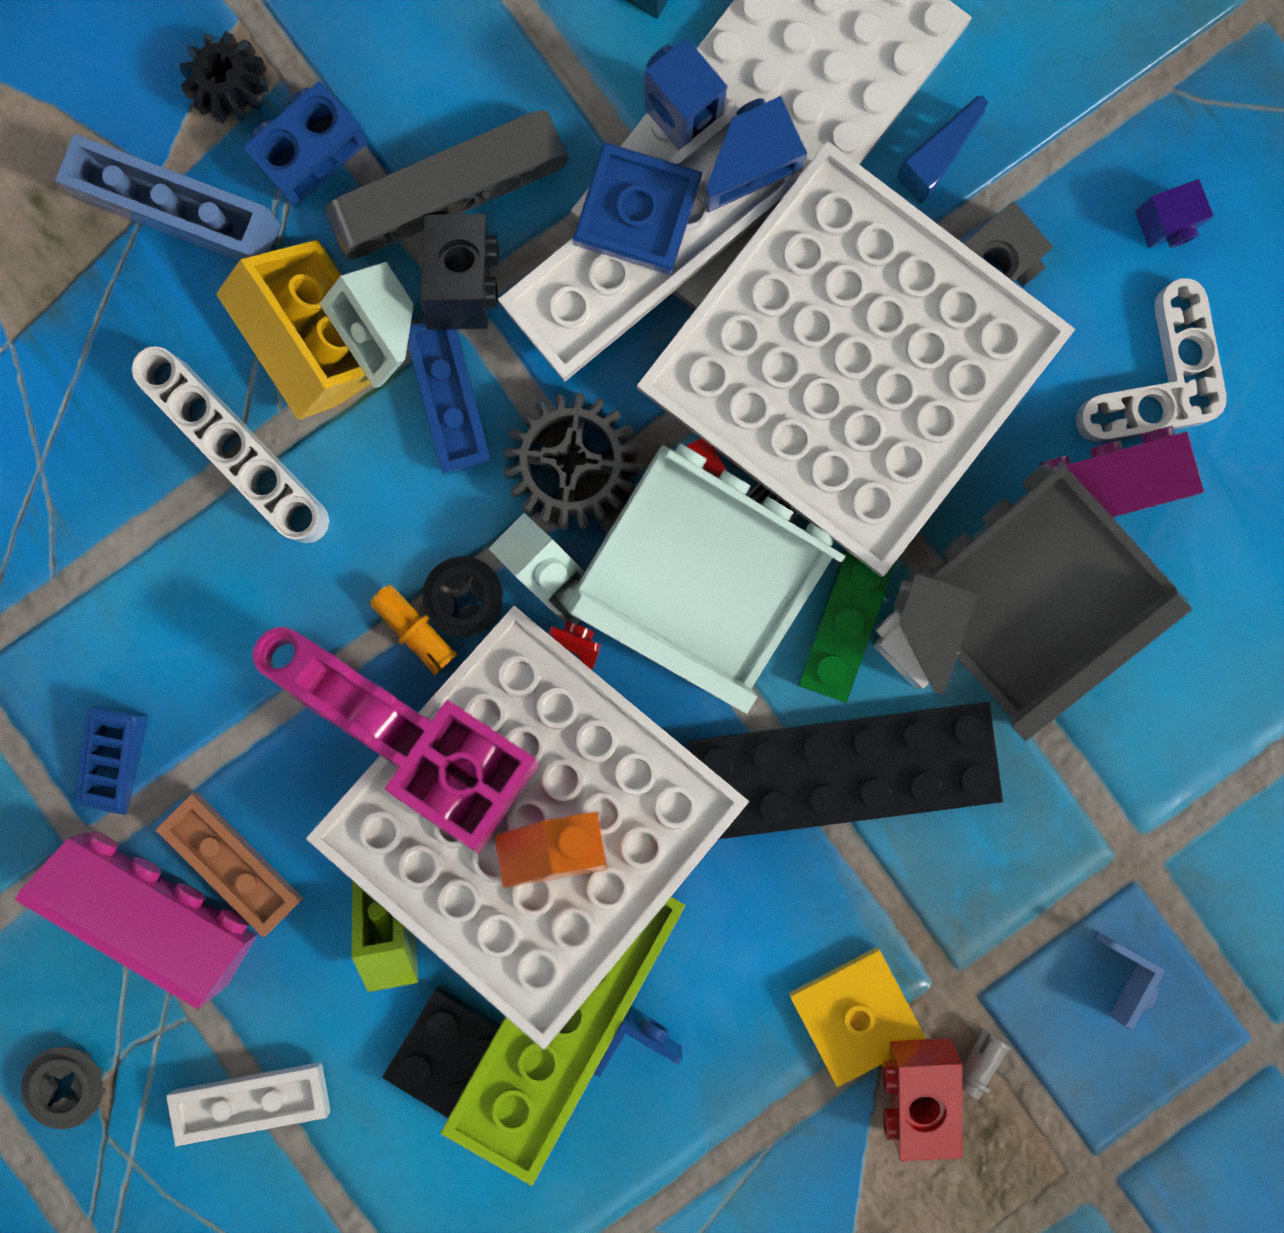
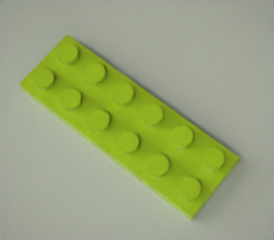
M672 897L669 898L545 1049H542L505 1016L441 1129L440 1134L533 1186L686 905Z

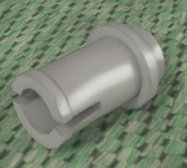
M982 1029L979 1038L962 1065V1090L978 1100L983 1092L989 1094L991 1088L987 1085L1011 1047Z

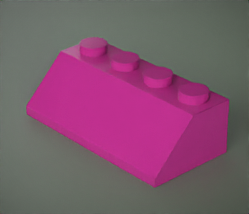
M91 831L90 834L86 832L67 838L19 891L14 899L15 901L196 1009L202 1007L228 986L258 935L247 928L249 923L242 916L227 909H222L220 912L203 902L205 896L200 891L183 883H178L177 886L160 876L162 871L158 866L139 857H135L132 860L117 851V842L102 833Z

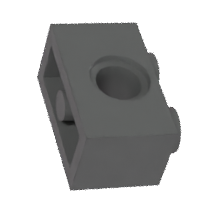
M1014 201L963 243L981 258L991 257L996 259L1002 266L1003 274L1013 282L1017 281L1022 288L1046 268L1041 259L1053 248L1052 244Z

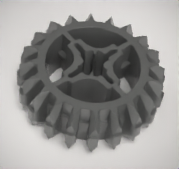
M557 394L555 396L557 410L549 412L547 404L543 400L536 403L537 409L542 416L537 421L529 413H522L520 419L529 428L527 433L518 429L510 430V438L521 444V447L505 448L504 456L511 461H519V465L506 468L504 474L507 479L522 478V482L514 485L510 492L514 498L522 497L528 493L531 494L522 507L527 514L535 511L541 504L543 509L540 513L539 521L542 524L547 525L551 521L554 512L560 514L558 523L561 530L568 529L570 515H577L580 529L584 530L589 525L586 513L594 511L598 521L604 523L608 520L606 512L602 508L606 502L617 511L623 508V503L614 495L615 492L619 490L629 495H632L634 492V486L622 478L623 475H639V465L625 462L626 458L635 457L639 454V446L635 444L622 445L621 442L633 435V430L629 425L617 430L613 429L621 418V413L618 410L611 411L604 419L600 417L604 409L603 400L597 398L593 402L590 411L584 410V394H576L574 408H567L564 395ZM569 423L565 439L560 445L552 448L542 447L541 450L534 449L541 437L549 430ZM585 425L594 428L607 439L613 450L614 459L602 458L600 454L591 453L584 447L583 433ZM576 438L575 445L580 460L586 458L587 463L575 467L574 473L571 474L570 485L568 486L569 478L567 473H565L564 464L558 466L557 461L560 458L566 459L569 457L570 451H573V443ZM531 465L542 466L543 469L555 471L560 476L559 500L546 495L537 487L532 476ZM601 474L611 475L606 485L597 494L588 499L575 502L579 483L584 478L595 475L601 476Z

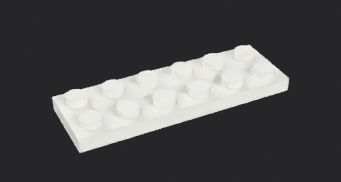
M736 104L667 160L668 162L703 172L672 276L573 245L572 238L498 299L501 307L564 382L773 211L798 179L792 174L708 213L704 204L706 187L731 120L737 116L736 112L739 108Z

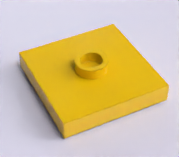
M878 947L789 992V996L837 1088L882 1065V1062L889 1061L890 1041L926 1039Z

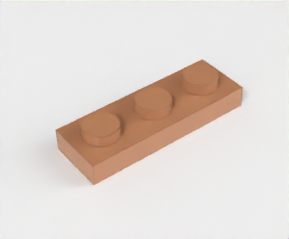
M198 792L192 793L156 829L263 938L304 899Z

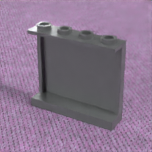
M1062 461L1052 469L1046 463L1041 465L1022 482L1026 491L1011 504L1004 498L993 506L981 518L986 526L972 538L964 532L942 551V554L947 559L936 569L931 571L927 566H924L919 570L920 572L978 590V596L957 658L1012 717L1011 727L1025 742L1193 610L1187 597ZM914 574L908 581L913 582L916 574Z

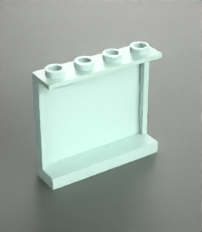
M680 443L675 452L661 445L566 604L572 615L747 714L758 697L751 688L832 558L842 562L845 555L831 547L835 541L832 536L811 522L805 531L789 522L794 512L767 496L761 505L746 496L751 486L724 470L718 479L702 469L707 459Z

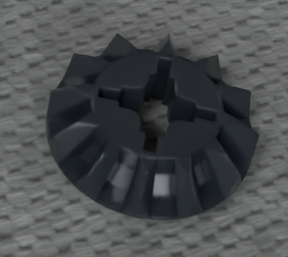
M458 556L441 562L430 572L423 586L422 602L425 613L430 618L429 620L439 630L452 636L470 637L488 629L501 613L504 591L496 572L486 563L473 557ZM470 576H473L471 594L476 596L477 600L482 601L483 605L482 607L476 604L474 606L465 605L463 610L459 611L457 618H455L454 615L457 610L455 609L456 600L450 597L449 593L443 591L444 587L462 589L465 582L468 583Z

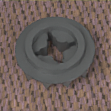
M72 1044L64 1047L49 1048L31 1061L23 1075L21 1093L24 1105L36 1121L54 1129L76 1127L87 1121L98 1110L101 1099L107 1090L103 1088L102 1074L104 1069L97 1067L91 1059V1052H81L74 1049ZM74 1072L75 1076L73 1077L74 1081L71 1088L76 1094L69 1092L64 1097L54 1101L53 1099L58 1094L56 1091L60 1085L55 1080V1077L62 1079L67 1074L69 1075Z

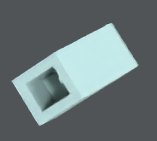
M523 513L490 546L489 550L564 623L567 620L578 624L581 619L570 613L566 603L585 572L550 536Z

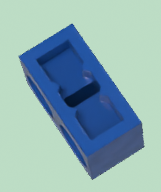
M318 81L311 88H303L295 93L289 100L287 109L273 121H265L257 126L251 133L249 142L243 146V149L295 208L364 148L368 141L357 122L326 87ZM324 117L333 119L332 125L326 131L321 133L312 132V127L318 119ZM284 150L295 151L293 159L287 165H274L275 158L280 152Z

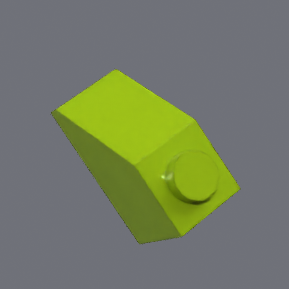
M353 881L352 959L367 992L418 983L417 937Z

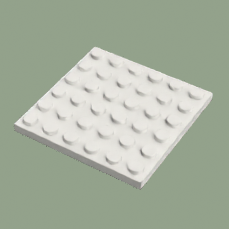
M827 141L638 383L637 389L798 514L827 532L837 544L872 571L883 577L1075 331V328Z
M513 606L418 712L421 716L423 715L432 721L448 699L537 759L538 769L481 853L477 854L384 790L398 770V767L382 756L376 759L306 839L542 1049H545L749 801L517 607ZM598 811L608 870L503 889L494 835L544 820Z

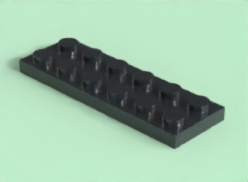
M987 701L689 740L690 752L749 801L719 839L1003 802L990 702Z

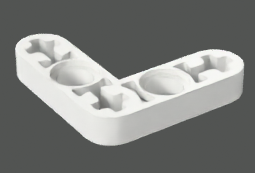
M1184 278L1173 281L1158 293L1155 300V315L1168 383L1102 394L1088 400L1079 408L1076 414V427L1084 439L1093 443H1103L1142 436L1144 433L1168 426H1173L1174 430L1198 426L1216 419L1224 411L1226 406V390L1208 296L1205 289L1197 281ZM1178 292L1181 299H1189L1191 302V307L1185 310L1184 313L1181 308H1172L1171 300L1178 296ZM1184 322L1185 326L1195 322L1197 327L1188 328L1178 334L1175 333L1174 329ZM1184 339L1196 341L1201 347L1202 359L1196 366L1185 364L1179 357L1178 347ZM1205 371L1206 377L1198 381L1193 379L1185 383L1184 377H1190ZM1197 390L1200 396H1208L1210 400V405L1202 408V412L1199 406L1191 407L1189 398L1196 395ZM1143 397H1153L1161 403L1163 415L1158 423L1150 424L1140 417L1138 405ZM1098 406H1100L1102 414L1116 413L1124 409L1125 419L1115 420L1107 424L1104 429L1105 432H1103L1100 424H1092L1090 416L1097 413Z

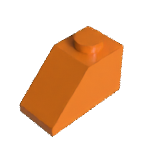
M598 811L544 820L494 835L503 889L608 870Z

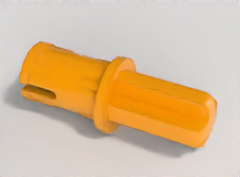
M386 585L372 597L370 601L371 607L400 637L397 641L398 644L401 646L405 643L431 671L433 676L437 675L458 655L428 624L430 618L427 615L421 617L394 586Z

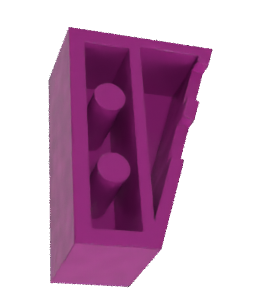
M1173 426L1142 434L1143 444L1126 449L1122 448L1121 441L1091 448L1089 450L1092 458L1071 464L1070 457L1067 455L1039 463V467L1046 463L1052 469L1062 461L1112 517L1204 493L1188 431L1175 434Z

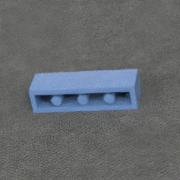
M77 134L72 136L55 179L56 183L79 201L236 261L270 252L281 226L266 206Z

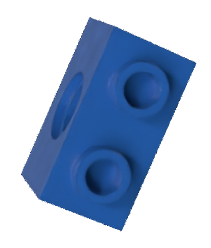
M687 37L674 47L670 44L663 46L649 59L646 65L647 69L645 70V110L676 148L680 150L724 114L728 86Z

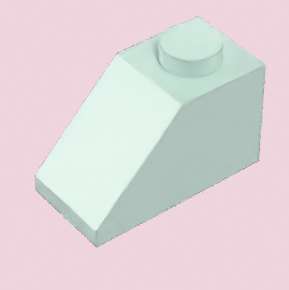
M387 262L340 276L319 303L374 389L382 386L405 360L414 303Z

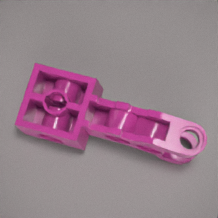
M286 627L273 628L265 632L258 639L254 647L253 661L255 667L265 677L289 692L303 706L337 726L398 767V770L384 790L477 854L481 853L539 767L535 757L448 699L433 720L430 721L292 629ZM292 644L295 649L292 661L283 668H273L271 662L274 652L282 645Z

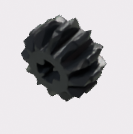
M225 31L219 43H217L212 35L205 33V47L199 49L188 45V53L193 58V61L179 64L180 72L186 78L181 84L182 91L188 99H194L193 107L201 115L205 116L211 112V115L217 122L224 124L231 112L238 121L244 122L245 113L243 108L248 105L252 109L260 110L261 103L255 94L269 92V85L265 78L262 77L267 72L266 64L261 57L255 56L256 50L249 41L244 39L237 43L234 35ZM226 74L227 80L223 82L222 76Z

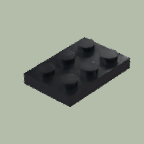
M437 986L382 1078L448 1118L501 1024Z

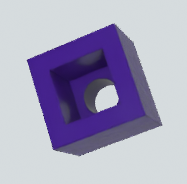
M1200 179L1151 196L1135 211L1149 248L1164 242L1168 243L1169 248H1175L1199 237L1197 229L1214 217Z

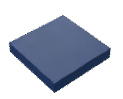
M603 142L575 230L573 245L672 276L703 172Z

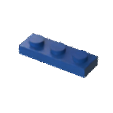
M425 321L410 325L408 347L442 473L448 475L493 463L458 330H427Z

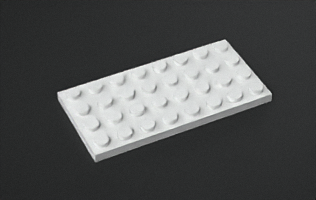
M734 0L697 47V50L728 86L724 113L735 104L738 108H741L755 99L764 98L765 102L781 96L807 151L802 170L794 174L799 178L827 141L861 165L967 28L972 17L950 0ZM646 113L621 145L623 148L665 161L679 151L648 113ZM588 189L571 210L572 217L579 221ZM771 212L672 294L693 310H696Z

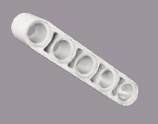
M148 347L138 353L132 365L133 378L138 386L280 534L298 542L312 543L321 539L329 526V516L324 506L186 362L165 348ZM170 363L172 371L169 379L161 385H156L154 380L156 370L161 365ZM198 399H205L207 408L204 416L198 421L191 422L188 414L190 406ZM239 434L242 442L241 450L234 457L226 459L223 455L224 442L230 436ZM273 470L277 477L276 487L269 494L260 495L257 489L258 478L262 473ZM308 506L312 513L311 524L304 531L296 532L291 523L292 515L296 509Z

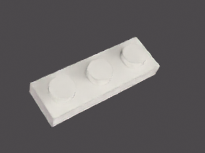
M322 1062L175 1089L166 1096L175 1147L324 1119L331 1112Z

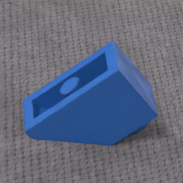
M781 96L765 102L764 98L750 101L739 108L736 112L737 116L732 118L706 187L704 204L708 213L802 170L807 151Z

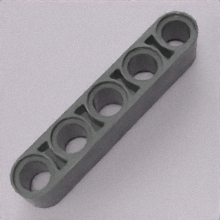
M546 110L534 111L348 192L328 203L324 208V212L344 257L356 259L423 231L425 215L462 214L560 170L568 163L569 157L549 112Z

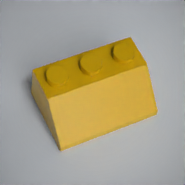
M319 240L240 259L216 293L298 420L334 408L371 384L319 305L339 277L342 276Z

